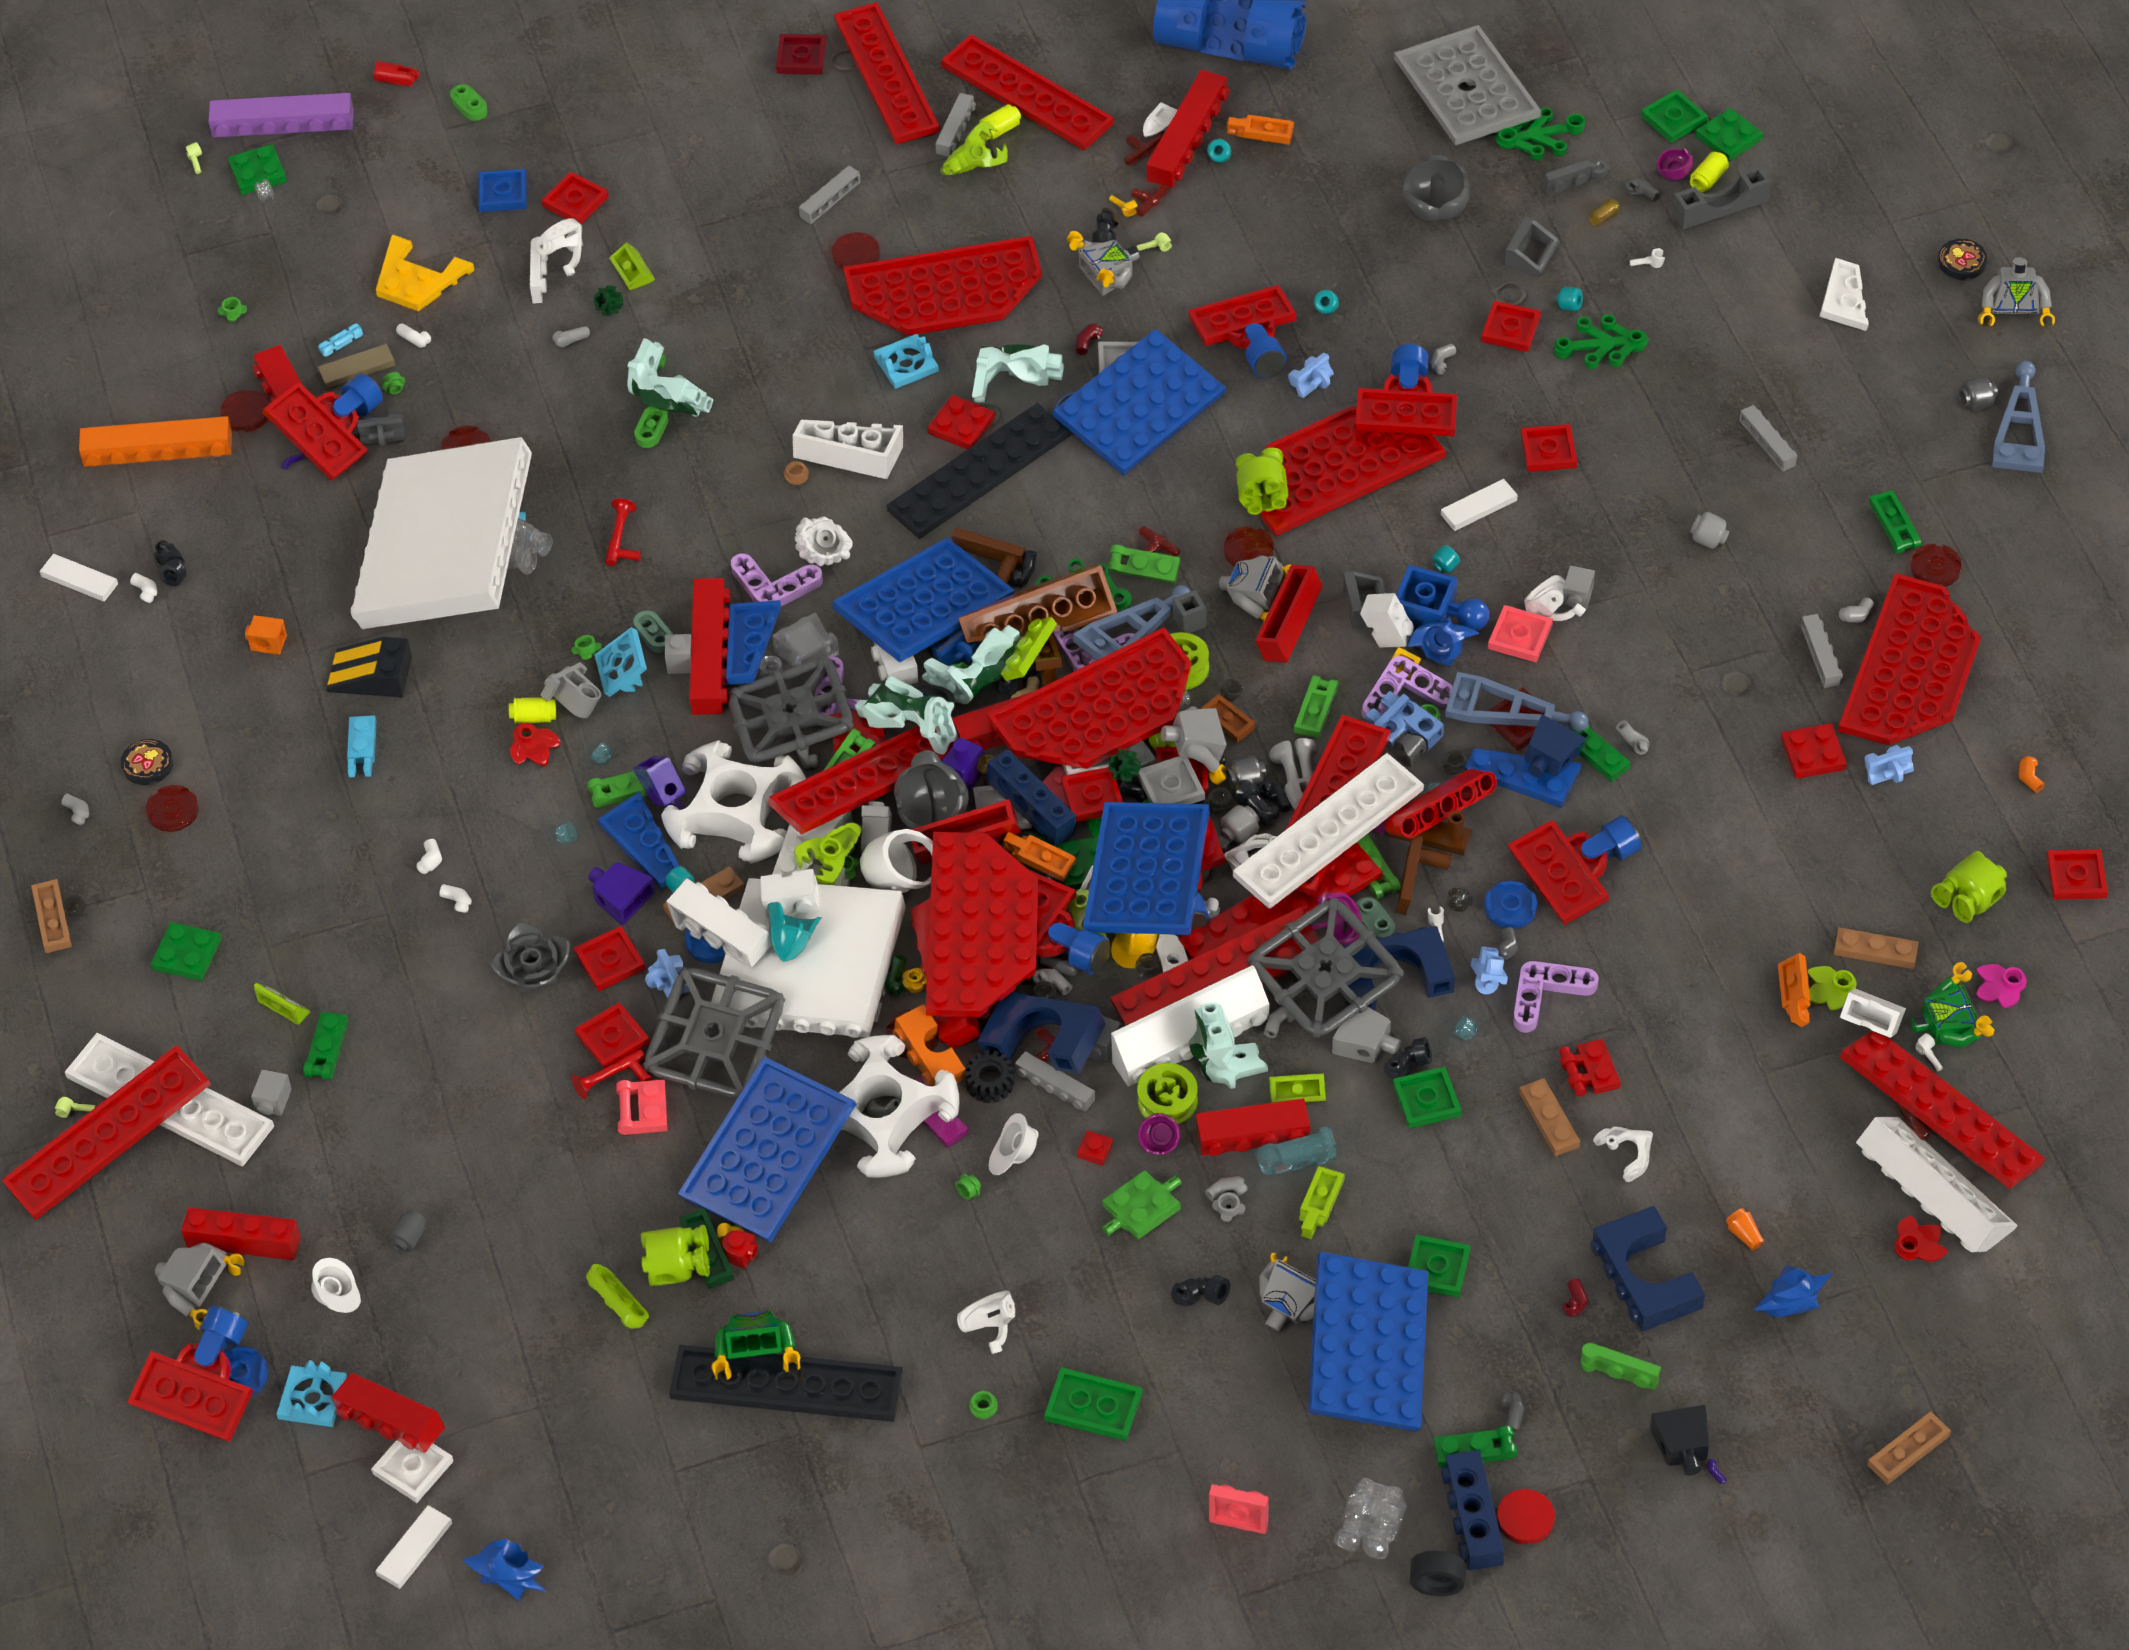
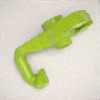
M981 121L966 137L965 143L959 146L945 160L943 167L940 169L941 174H960L977 166L991 167L1007 162L1008 156L1005 144H1003L1002 151L995 147L996 158L994 159L991 156L990 149L985 147L986 141L979 135L980 132H983L990 137L989 130H998L986 121Z
M847 823L844 826L838 827V829L832 830L824 837L813 838L799 844L794 849V859L798 867L801 869L802 861L809 864L810 857L807 853L809 852L813 855L814 859L820 861L824 868L830 870L827 871L820 868V875H815L817 883L834 885L842 871L845 857L856 849L854 845L859 841L862 827L857 823Z

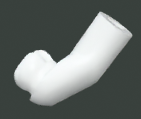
M399 324L396 328L398 335L419 348L426 347V344L431 342V337L426 331H422L419 334L405 324Z
M138 573L133 574L130 583L142 590L140 599L148 603L153 602L154 596H157L156 583Z
M428 839L424 842L426 854L421 858V861L417 862V869L422 874L433 871L442 861V856L435 839Z
M445 884L440 888V897L456 901L454 906L456 911L468 912L469 904L471 905L472 901L464 889Z

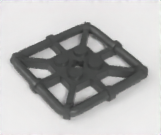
M823 656L820 659L812 660L783 671L780 669L774 671L775 674L755 680L753 683H746L737 688H731L728 692V703L734 719V731L739 735L748 761L754 764L798 749L800 751L806 750V746L845 732H850L854 726L852 713L846 699V688L841 684L836 667L828 657ZM814 671L804 685L787 691L784 681ZM827 674L832 687L831 692L813 697V691ZM777 683L781 693L765 699L748 695V693ZM837 702L842 717L839 719L820 714L817 709ZM740 704L763 710L764 715L745 720ZM815 725L828 727L806 736H802L801 730ZM768 726V733L758 746L753 748L749 732ZM795 733V740L771 748L778 738Z
M1331 898V900L1320 903L1295 922L1290 921L1285 925V929L1260 945L1248 956V964L1255 967L1259 979L1275 996V1001L1279 1005H1283L1303 1029L1313 1034L1315 1038H1320L1321 1035L1330 1033L1358 1012L1363 1013L1366 1011L1369 1004L1395 987L1404 976V971L1392 955L1376 939L1374 931L1372 929L1368 930L1344 903L1338 901V898ZM1329 911L1326 936L1311 945L1299 931ZM1337 912L1360 936L1358 940L1345 949L1334 937ZM1289 938H1292L1303 950L1293 959L1264 957ZM1368 945L1389 969L1361 967L1352 956ZM1321 965H1331V972L1328 973L1325 970L1322 972L1319 971L1321 969ZM1265 968L1291 970L1300 981L1290 988L1283 990ZM1360 977L1384 980L1362 997L1356 996L1348 987ZM1306 988L1317 1000L1314 1023L1292 1000L1293 997ZM1341 992L1351 1005L1322 1024L1325 1002Z
M685 967L681 969V973L673 984L664 1010L657 1017L659 1022L647 1050L645 1063L643 1064L646 1072H650L663 1079L688 1085L689 1089L695 1091L702 1089L726 1097L738 1098L763 1057L766 1056V1053H770L772 1048L770 1043L783 1012L785 998L782 993H778L768 987L742 981L738 976L731 975L728 977L699 968L688 969ZM694 979L724 986L725 990L719 1004L703 1000ZM686 983L696 1002L689 1020L673 1016ZM737 990L766 998L743 1011L729 1007L734 992ZM772 1008L760 1040L742 1035L747 1020ZM669 1025L685 1028L679 1044L658 1054ZM715 1026H718L719 1034L711 1038L708 1030H713ZM738 1044L756 1048L743 1084L732 1063V1058ZM685 1052L698 1056L691 1075L661 1067L662 1064ZM708 1059L725 1064L735 1087L702 1078Z

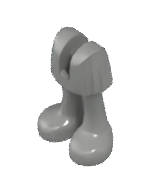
M1299 738L1294 743L1295 753L1300 761L1303 778L1298 776L1290 741H1283L1275 745L1269 752L1270 760L1273 763L1283 764L1287 777V784L1284 790L1294 810H1296L1313 775L1311 758L1318 752L1316 742L1308 738Z

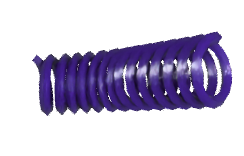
M296 454L293 457L291 456L290 459L284 460L281 468L288 469L292 463L304 459L303 454H300V456Z
M1708 1459L1709 1473L1720 1484L1725 1483L1727 1478L1717 1470L1716 1461Z

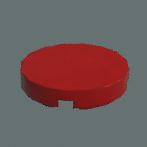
M1520 1489L1512 1491L1503 1497L1498 1506L1497 1521L1499 1529L1507 1539L1517 1544L1539 1543L1547 1538L1554 1528L1555 1511L1552 1503L1545 1495L1535 1490Z

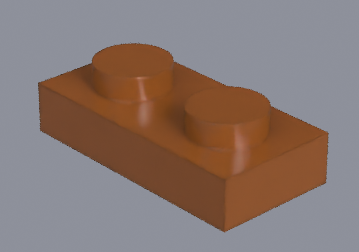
M1220 694L1201 708H1216L1223 733L1236 743H1239L1256 729V723Z

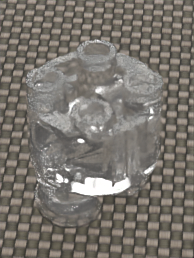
M518 518L507 568L513 570L520 569L525 575L530 574L537 565V554L544 557L550 551L553 544L552 536L549 533L540 532L531 523Z
M1368 1478L1359 1479L1358 1484L1353 1487L1343 1512V1527L1337 1531L1334 1538L1335 1543L1343 1549L1356 1551L1360 1546V1541H1362L1366 1554L1378 1559L1387 1558L1389 1554L1388 1543L1396 1538L1407 1509L1406 1502L1402 1498L1403 1491L1396 1486L1391 1485L1387 1487L1374 1483Z

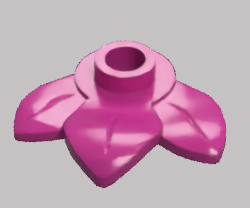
M1998 964L1981 966L1977 968V973L1985 982L1979 987L1976 997L1985 1002L1999 1001L2003 1008L2012 1007L2019 1001L2020 992L2026 987V976L2022 970L2016 967L2005 969Z

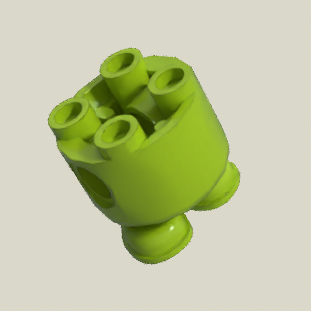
M1266 448L1258 457L1246 453L1240 455L1235 461L1238 469L1236 476L1239 501L1243 507L1247 508L1250 514L1257 515L1262 510L1268 512L1274 509H1282L1287 504L1286 470L1282 465L1283 453L1278 448Z
M1975 851L1947 873L1943 882L1937 883L1932 887L1931 897L1941 908H1947L1952 902V909L1956 918L1962 922L1969 923L1974 915L1985 912L2004 896L2006 892V882L2004 879L2007 877V873L2002 866L1995 865L1981 852Z
M700 1225V1227H696L694 1230L691 1227H674L641 1233L642 1246L646 1249V1256H642V1267L644 1273H648L650 1286L686 1282L692 1277L695 1268L699 1275L709 1277L710 1265L706 1252L709 1251V1239L705 1225ZM694 1244H695L696 1249H695L694 1252H693V1251H692V1246H694Z

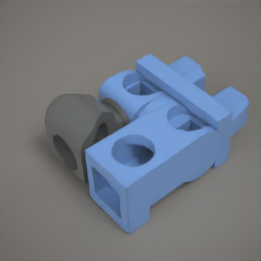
M1389 691L1381 700V705L1387 711L1382 715L1373 708L1365 715V722L1391 730V736L1386 747L1392 749L1397 745L1400 750H1404L1409 767L1426 750L1429 751L1444 735V724L1415 702L1409 700V697L1404 693L1399 697Z

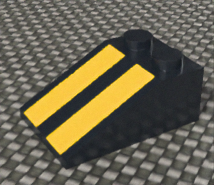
M380 637L336 649L327 692L402 698L412 660L408 639Z

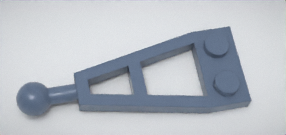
M2022 361L2016 367V375L2020 379L2019 386H2014L1994 443L1992 467L2043 472L2045 444L2035 388L2029 387L2030 379L2034 377L2036 372L2034 364L2030 361ZM2018 398L2028 400L2029 412L2014 411ZM2010 422L2032 425L2035 446L2003 443Z
M1179 585L1173 589L1172 596L1164 601L1156 597L1094 621L1073 634V642L1096 660L1101 659L1153 633L1170 616L1171 608L1173 607L1172 598L1191 592V590L1187 586ZM1153 611L1157 612L1148 622L1140 617ZM1127 622L1138 632L1123 646L1103 632Z
M1457 672L1445 711L1446 718L1469 723L1537 726L1541 715L1519 713L1521 705L1544 713L1545 716L1558 723L1567 724L1575 732H1581L1588 726V717L1581 711H1575L1571 714L1556 712L1554 704L1484 677ZM1480 689L1512 701L1510 713L1475 711Z

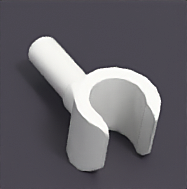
M1659 248L1654 249L1650 257L1630 260V266L1650 264L1654 268H1660L1665 260V257H1662L1664 251Z
M1209 898L1207 901L1204 900L1210 919L1219 915L1220 908L1218 907L1217 899Z
M1439 906V914H1432L1431 909L1428 908V923L1431 926L1438 927L1444 943L1441 929L1444 922V909Z
M1925 1033L1918 1039L1915 1046L1916 1051L1921 1055L1925 1054L1935 1069L1940 1071L1943 1067L1931 1050L1935 1046V1041L1929 1034Z

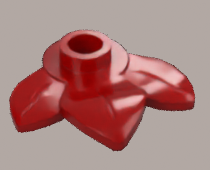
M521 723L513 731L514 743L510 748V756L516 765L523 763L528 758L532 762L545 767L549 761V748L559 747L561 742L558 736L549 729H537L531 723ZM522 732H529L531 735L525 737L522 735Z
M1911 1215L1900 1221L1897 1228L1899 1237L1894 1244L1895 1253L1904 1260L1919 1258L1926 1262H1934L1942 1259L1947 1254L1948 1250L1938 1244L1941 1234L1940 1225L1918 1226V1223ZM1904 1247H1911L1912 1250L1906 1249Z

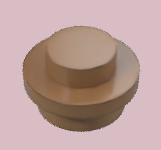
M791 462L784 471V478L792 485L803 484L809 478L808 468L801 462Z

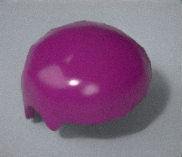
M1676 148L1665 150L1659 155L1656 163L1659 174L1670 181L1684 179L1690 174L1693 167L1692 154H1689L1686 148L1681 150Z
M1165 1114L1150 1115L1142 1121L1138 1129V1141L1149 1154H1168L1177 1147L1180 1140L1179 1125L1172 1117Z

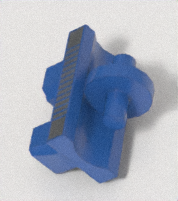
M958 629L949 635L947 642H937L932 646V652L939 662L951 666L959 664L962 660L971 662L974 651L980 644L978 641L966 642L962 629Z

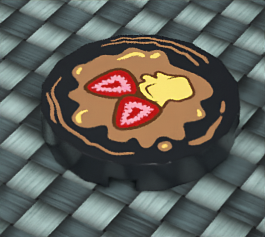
M1954 239L1942 245L1938 261L1941 270L1949 277L1964 280L1965 277H1971L1970 279L1982 274L1986 268L1987 253L1975 241Z
M155 739L139 740L131 744L124 750L121 757V768L125 777L132 783L139 785H150L149 782L163 780L170 774L173 767L172 752L169 747L160 740Z

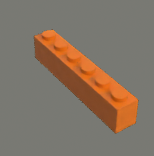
M228 416L80 428L79 452L84 467L232 455V430Z

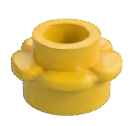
M913 968L907 970L902 976L904 979L902 983L909 992L919 993L925 989L927 980L922 969Z

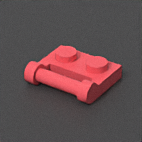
M622 1080L616 1083V1093L619 1095L620 1121L618 1122V1132L620 1134L629 1135L668 1131L665 1080L642 1082ZM630 1095H638L639 1121L631 1120Z

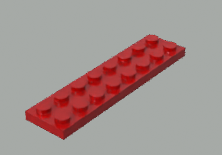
M878 2L834 14V21L895 145L939 133V124Z
M972 34L941 59V67L1005 105L1015 106L1022 115L1083 151L1114 125V117Z
M1341 715L1286 830L1380 759L1391 736V730ZM1329 864L1295 890L1314 896Z
M918 725L769 796L768 804L802 835L893 791L899 775L910 767L913 757L921 751L929 750L934 752L928 738L922 737ZM954 742L949 743L945 754L936 753L941 762L953 747Z
M1356 842L1330 862L1314 896L1294 890L1269 909L1254 895H1251L1210 919L1206 926L1195 928L1191 931L1190 935H1183L1178 940L1184 946L1186 955L1193 959L1300 907L1306 914L1319 905L1317 898L1322 897L1321 895L1344 893L1351 897L1368 887L1372 882L1383 878V871Z
M1300 907L1111 997L1110 1001L1125 1027L1250 967L1248 964V956L1260 945L1285 929L1287 923L1290 921L1295 922L1305 913ZM1311 924L1299 931L1311 945L1319 940ZM1289 938L1264 957L1293 959L1303 950L1292 938ZM1265 968L1274 980L1292 972L1291 970Z
M1870 1031L1842 1051L1840 1058L2007 1188H2013L2043 1165L2045 1157L1887 1036Z
M176 1045L3 1178L2 1182L36 1221L209 1087L211 1083Z

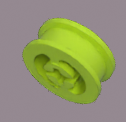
M1184 632L1170 634L1191 660V671L1185 690L1193 689L1202 684L1209 674L1208 647L1201 638L1194 634Z
M1174 1063L1157 1064L1146 1070L1139 1079L1137 1086L1138 1107L1145 1119L1153 1114H1165L1172 1117L1178 1125H1181L1194 1115L1198 1105V1087L1195 1077L1185 1067ZM1180 1088L1186 1092V1096L1183 1099H1180ZM1152 1091H1155L1156 1103L1149 1097Z

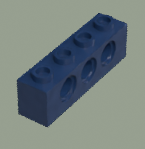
M1008 749L988 761L986 781L1004 799H1009L1012 806L1053 846H1057L1075 833L1076 814Z
M1480 1450L1446 1455L1445 1466L1441 1467L1443 1483L1449 1484L1450 1492H1447L1449 1509H1454L1456 1517L1453 1518L1454 1531L1456 1535H1461L1462 1543H1459L1460 1557L1467 1561L1469 1571L1502 1566L1504 1548ZM1462 1483H1468V1484H1470L1471 1486H1470V1487H1463V1486H1461L1460 1484H1462ZM1473 1508L1477 1512L1471 1513L1466 1511V1509ZM1473 1534H1481V1535H1483L1484 1537H1482V1538H1475V1537H1473L1472 1535H1473Z

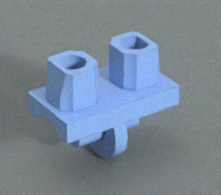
M1322 353L1317 358L1311 356L1305 360V367L1302 370L1294 369L1288 374L1290 384L1296 387L1299 397H1306L1318 386L1325 389L1330 385V377L1334 375V372L1329 365L1328 354Z
M1898 745L1889 747L1886 754L1878 756L1871 753L1866 755L1864 759L1868 782L1874 785L1889 779H1893L1895 783L1903 781L1904 774L1914 771L1912 763L1913 749L1910 746L1900 748Z
M1481 947L1479 959L1472 958L1471 967L1477 975L1475 986L1482 994L1495 992L1499 982L1507 984L1508 976L1503 970L1504 959L1498 956L1499 951L1496 948Z
M661 949L657 950V961L648 968L649 973L645 977V982L648 987H657L658 990H663L668 998L678 973L683 968V961L680 955L668 956L666 950ZM687 983L681 994L690 992Z

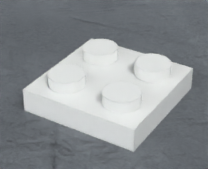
M396 1440L371 1470L373 1475L418 1503L452 1464L453 1457L435 1444H432L426 1453H423L416 1449L409 1450Z

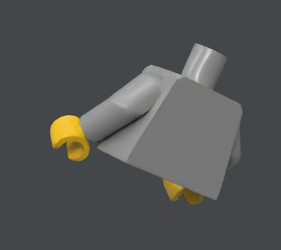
M1191 706L1177 713L1173 726L1162 727V741L1175 742L1178 755L1193 758L1203 763L1210 771L1209 777L1214 784L1219 785L1227 779L1224 774L1226 773V767L1219 763L1227 744L1216 708L1197 709Z
M201 1243L190 1248H178L173 1252L167 1263L160 1262L155 1268V1275L158 1277V1282L163 1286V1294L170 1305L186 1317L188 1315L193 1317L195 1327L200 1330L202 1324L198 1320L205 1318L207 1310H196L194 1307L201 1306L226 1264L228 1265V1272L234 1276L241 1274L240 1267L234 1264L244 1266L242 1255L232 1254L227 1256V1252L207 1243Z

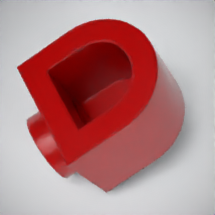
M734 1230L727 1233L723 1238V1250L730 1264L745 1269L749 1260H754L756 1257L758 1245L756 1244L755 1235L741 1230Z

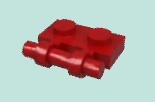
M1603 1039L1577 1045V1055L1571 1054L1567 1046L1559 1049L1561 1066L1567 1071L1570 1088L1574 1089L1578 1097L1584 1096L1587 1093L1585 1087L1591 1086L1594 1095L1620 1088V1079ZM1583 1066L1585 1074L1579 1073L1577 1067Z

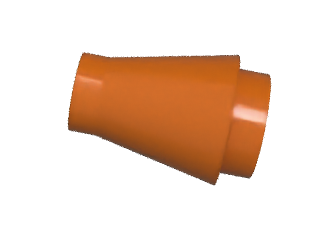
M1744 1208L1735 1211L1726 1219V1223L1729 1225L1727 1229L1744 1242L1751 1251L1756 1250L1765 1242L1751 1213L1746 1212Z

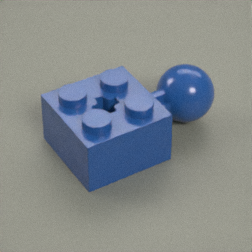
M1412 565L1408 566L1396 594L1409 620L1412 621L1414 628L1430 622H1443L1448 616L1457 617L1460 625L1477 631L1488 623L1490 611L1488 606L1480 599H1467L1461 604L1455 602L1458 578Z

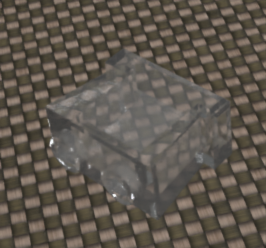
M816 612L801 618L798 622L787 628H782L772 635L774 651L790 664V668L820 659L823 656L835 657L839 654L837 637L832 632L827 634Z

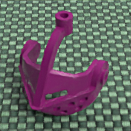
M1327 893L1317 898L1319 904L1331 900V898H1338V901L1344 903L1362 922L1358 906L1348 895L1344 893ZM1337 912L1334 930L1336 940L1342 946L1354 943L1360 936L1349 924L1347 932L1344 933L1346 921ZM1328 921L1311 926L1314 930L1327 927Z

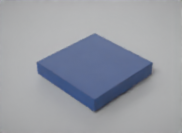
M526 169L479 172L480 212L527 209Z

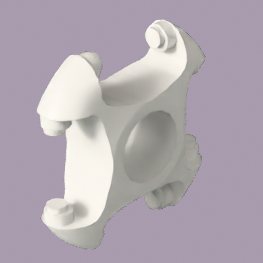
M720 740L705 744L687 754L682 764V771L687 775L697 774L699 771L706 772L704 782L696 797L687 808L682 810L673 805H668L661 815L664 827L672 840L681 849L693 848L696 842V836L693 834L728 837L746 843L740 847L739 858L750 862V864L765 860L779 853L787 831L784 829L771 831L764 828L766 819L772 810V807L768 804L769 796L805 780L806 777L801 768L789 755L776 757L774 767L741 764L726 760V758L729 759L732 747L728 744L722 743ZM732 794H744L752 797V800L738 807H725L718 804L721 799Z
M877 1035L854 1041L848 1052L849 1057L856 1062H863L865 1059L867 1061L855 1079L839 1092L853 1099L857 1104L841 1130L864 1140L877 1151L874 1157L869 1155L861 1158L857 1165L860 1172L869 1178L891 1177L908 1172L916 1158L907 1150L904 1152L899 1151L898 1153L897 1151L909 1134L922 1121L939 1111V1117L945 1122L952 1121L959 1112V1092L954 1074L947 1070H940L935 1076V1086L931 1087L899 1073L887 1062L890 1057L899 1056L905 1049V1044L895 1035ZM881 1096H894L902 1100L898 1108L890 1115L881 1118H870L862 1114L868 1101Z

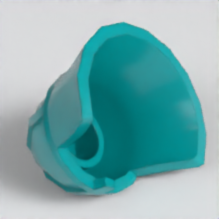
M770 902L767 904L770 940L780 960L787 962L795 959L805 949L822 917L815 919L790 917L784 915L781 903Z

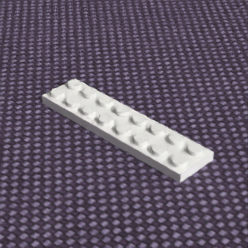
M1386 753L1234 869L1233 877L1270 909L1424 790V784Z
M96 1033L67 1068L65 1075L68 1079L108 1098L155 1061ZM209 1088L203 1090L160 1124L172 1132L242 1167L274 1128L272 1120Z

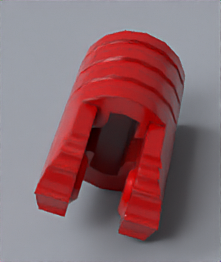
M377 61L374 68V81L408 87L412 86L420 76L418 70L400 64Z

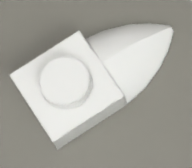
M1160 103L1144 123V137L1156 135L1163 130L1166 131L1177 110Z

